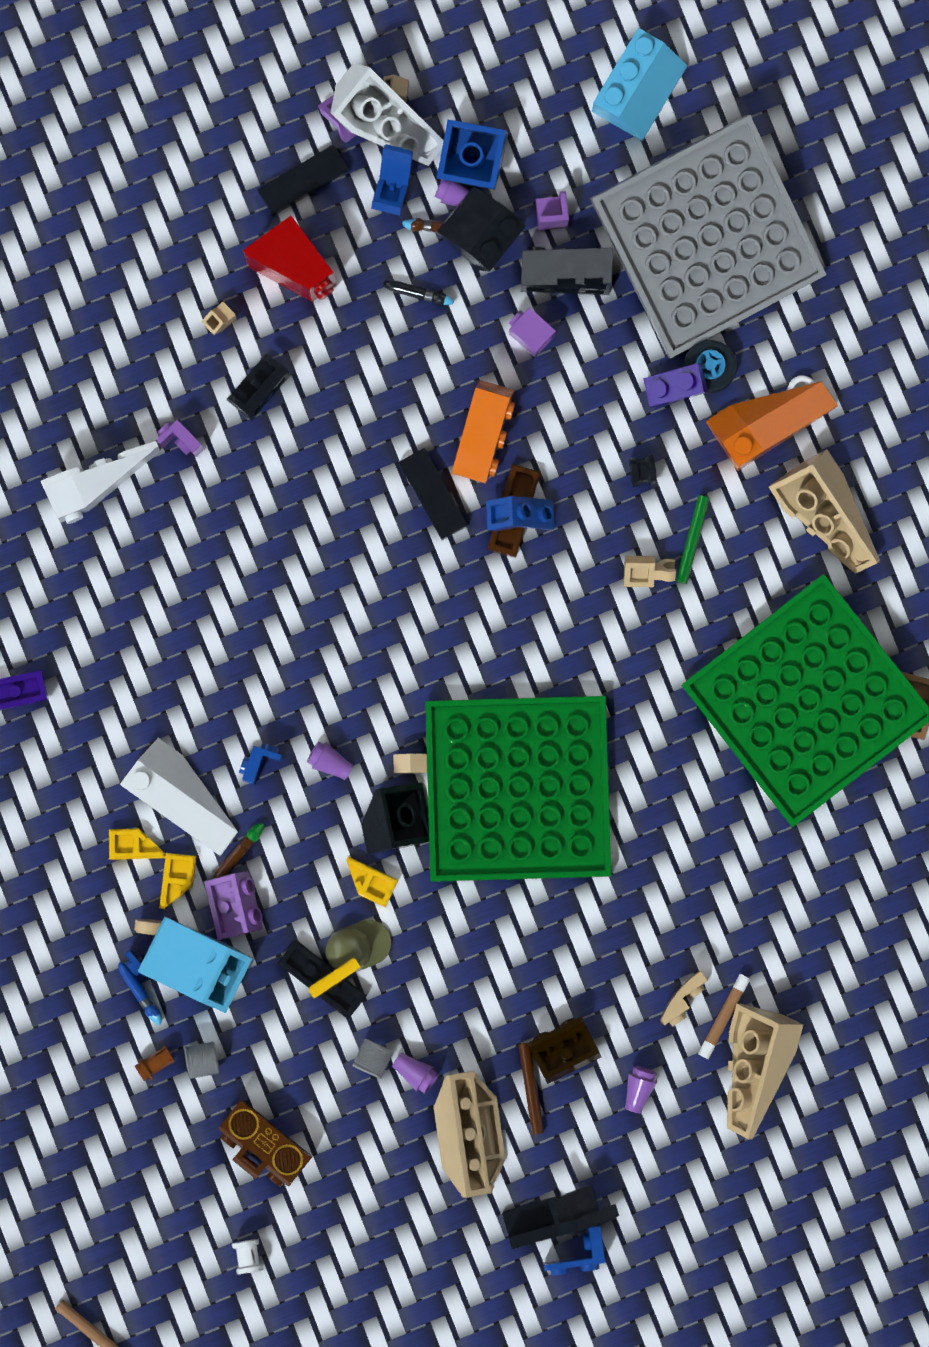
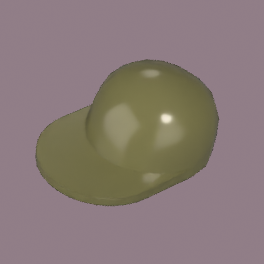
M363 920L334 932L326 944V957L330 965L335 969L354 958L361 966V968L355 971L358 972L382 962L387 957L391 949V937L388 930L381 923L374 920Z

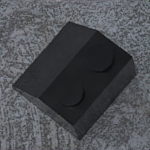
M473 186L436 233L479 271L490 272L527 225L504 205Z

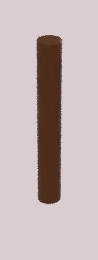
M528 1043L518 1044L532 1135L544 1133L532 1052Z

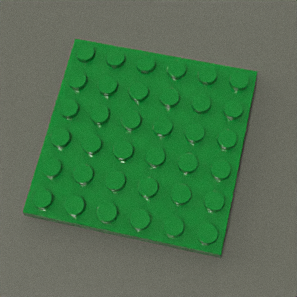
M824 574L681 685L792 828L929 723L928 705Z
M606 696L425 701L430 882L611 877Z

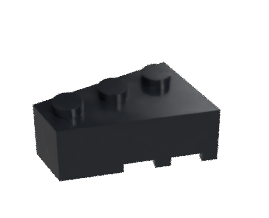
M529 247L528 250L522 251L521 292L609 295L612 284L613 248H559L546 250L544 247Z

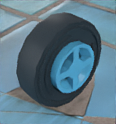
M700 341L693 345L685 356L683 367L696 363L702 364L708 394L720 392L727 388L735 377L737 369L736 358L731 349L720 341Z

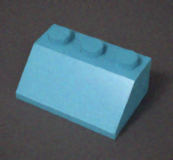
M638 28L594 100L592 112L643 141L688 65L664 42Z

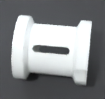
M259 1239L232 1243V1247L236 1249L239 1268L236 1269L237 1274L263 1270V1264L259 1263L257 1251Z

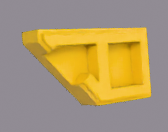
M109 829L110 860L165 858L166 853L142 830Z
M166 853L160 909L167 908L193 887L197 856Z
M348 856L346 861L358 895L386 908L399 880Z
M352 958L310 986L308 990L315 999L357 971L361 966L356 959Z

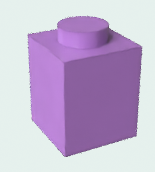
M530 307L524 313L521 310L517 312L509 322L511 325L509 335L534 358L554 339L556 331Z

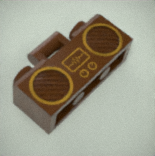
M243 1099L240 1100L218 1128L222 1132L220 1138L233 1149L236 1145L241 1148L232 1161L254 1179L266 1168L270 1171L267 1177L279 1187L284 1183L289 1187L313 1157ZM248 1150L262 1160L259 1166L245 1155Z

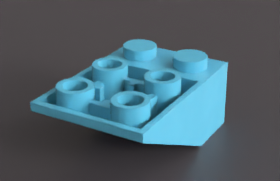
M164 916L138 972L205 1005L226 1013L253 958L232 946Z

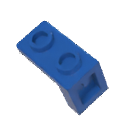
M509 496L486 501L488 531H501L516 527L552 530L555 528L553 500Z
M600 1224L588 1228V1233H583L585 1252L591 1251V1256L544 1262V1270H551V1275L568 1274L569 1268L581 1266V1271L600 1269L599 1264L605 1263Z

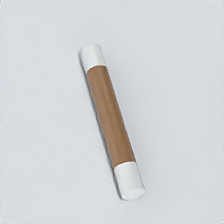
M739 974L698 1055L709 1059L735 1010L736 1004L739 1002L750 981L748 977Z

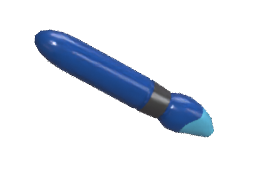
M119 962V972L139 1004L145 1009V1015L156 1025H161L162 1016L160 1010L153 1004L134 973L124 962Z

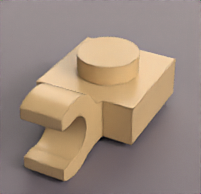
M625 556L624 587H654V580L675 581L676 569L674 559H663L655 563V556Z

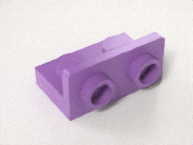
M248 871L204 881L218 940L263 929L261 923L262 913L257 906L255 897V883Z

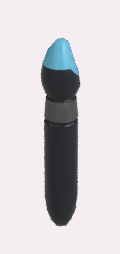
M395 280L383 282V286L386 289L395 293L430 301L437 305H451L454 303L451 297L442 292L426 290L425 288Z

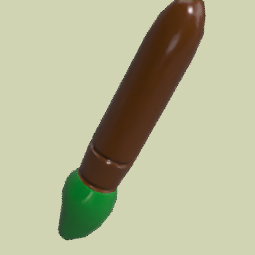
M258 823L248 830L246 837L216 870L214 879L227 876L251 848L253 843L260 839L265 826L263 823Z

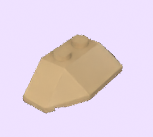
M475 1071L446 1075L434 1105L442 1169L463 1198L492 1193L494 1183L506 1159L497 1098L486 1084L478 1078L479 1076Z

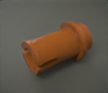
M163 1046V1048L143 1061L140 1058L135 1068L144 1081L148 1078L152 1080L154 1074L175 1063V1060L167 1047Z

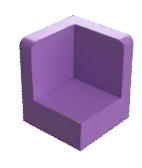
M566 191L560 192L559 197L536 199L538 231L568 228L569 217Z

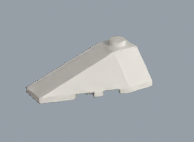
M353 63L336 84L330 113L349 132L383 147L387 144L413 151L412 159L427 166L430 165L442 150L444 140L370 67Z
M154 441L121 452L117 455L118 460L112 461L111 458H102L94 461V464L90 465L88 470L84 471L79 469V467H75L41 480L58 520L71 524L83 519L84 513L89 512L160 452V448L157 442Z
M159 738L137 760L120 784L219 856L223 854L238 833L184 756Z

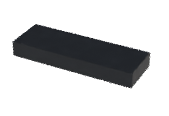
M331 145L258 188L257 191L272 216L346 174L349 172V169L335 146Z
M425 448L399 461L400 467L441 541L468 527Z
M297 939L278 961L281 967L308 988L334 971L332 967ZM345 978L319 997L345 1018L349 1019L367 995Z

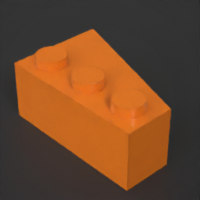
M483 380L479 381L475 387L451 474L486 483L489 476L495 477L499 460L494 458L497 448L503 449L507 431H504L503 427L506 419L511 420L515 407V403L511 402L514 389Z

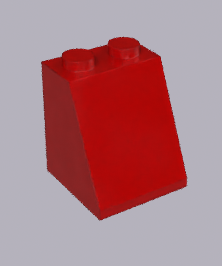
M289 216L243 250L249 268L311 302L317 298L321 301L334 291L332 288L336 285L334 272L292 216Z

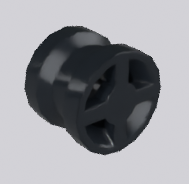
M647 455L645 459L639 460L636 457L629 458L633 487H639L641 483L657 484L653 455Z

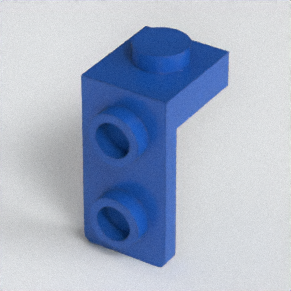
M384 145L379 181L372 200L371 209L400 216L408 191L413 151L402 147Z

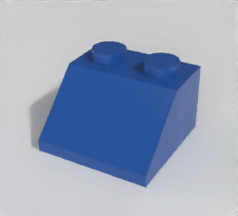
M448 119L437 179L495 190L503 163L508 132L502 129Z

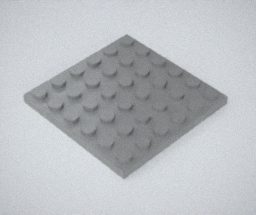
M748 114L590 198L669 358L684 352L700 341L712 337L826 276L824 268L752 117Z

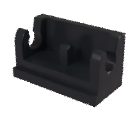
M264 354L257 365L226 400L252 421L290 377L289 371L271 356Z

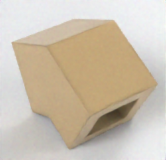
M397 75L384 76L383 81L406 102L409 80Z
M223 301L216 308L212 309L201 322L215 335L226 329L237 317Z
M394 754V773H427V754Z

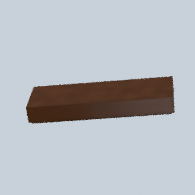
M512 464L502 498L509 496L534 498L541 472ZM516 527L492 531L487 550L516 558L525 528Z

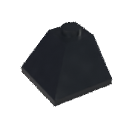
M422 782L375 790L361 824L367 855L429 842V816Z

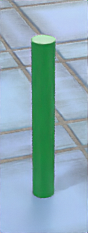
M698 495L676 577V582L687 584L710 500L709 497Z

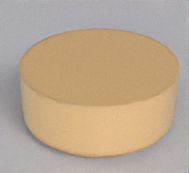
M135 919L134 930L137 933L156 935L162 921Z

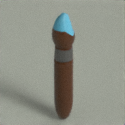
M420 218L404 220L402 224L410 231L419 232L423 230L436 233L444 222L423 221Z

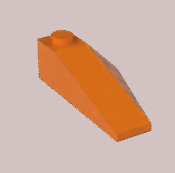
M820 381L732 404L705 422L737 471H739L837 408L838 405L823 382Z

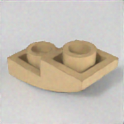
M698 971L690 977L672 996L660 1018L663 1025L670 1023L673 1027L687 1017L685 1011L689 1009V1006L683 998L688 995L692 999L705 990L702 984L708 980L702 971Z

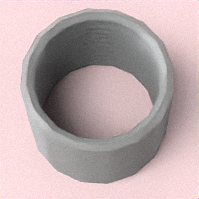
M363 1039L361 1048L358 1050V1055H356L352 1066L381 1079L391 1056H393V1051L373 1041Z
M213 1041L189 1047L185 1046V1059L190 1079L219 1074L217 1053Z

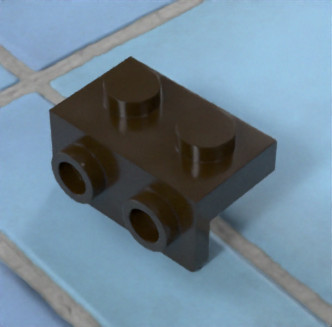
M582 1017L568 1019L560 1027L550 1032L539 1033L528 1043L547 1084L601 1058V1054Z

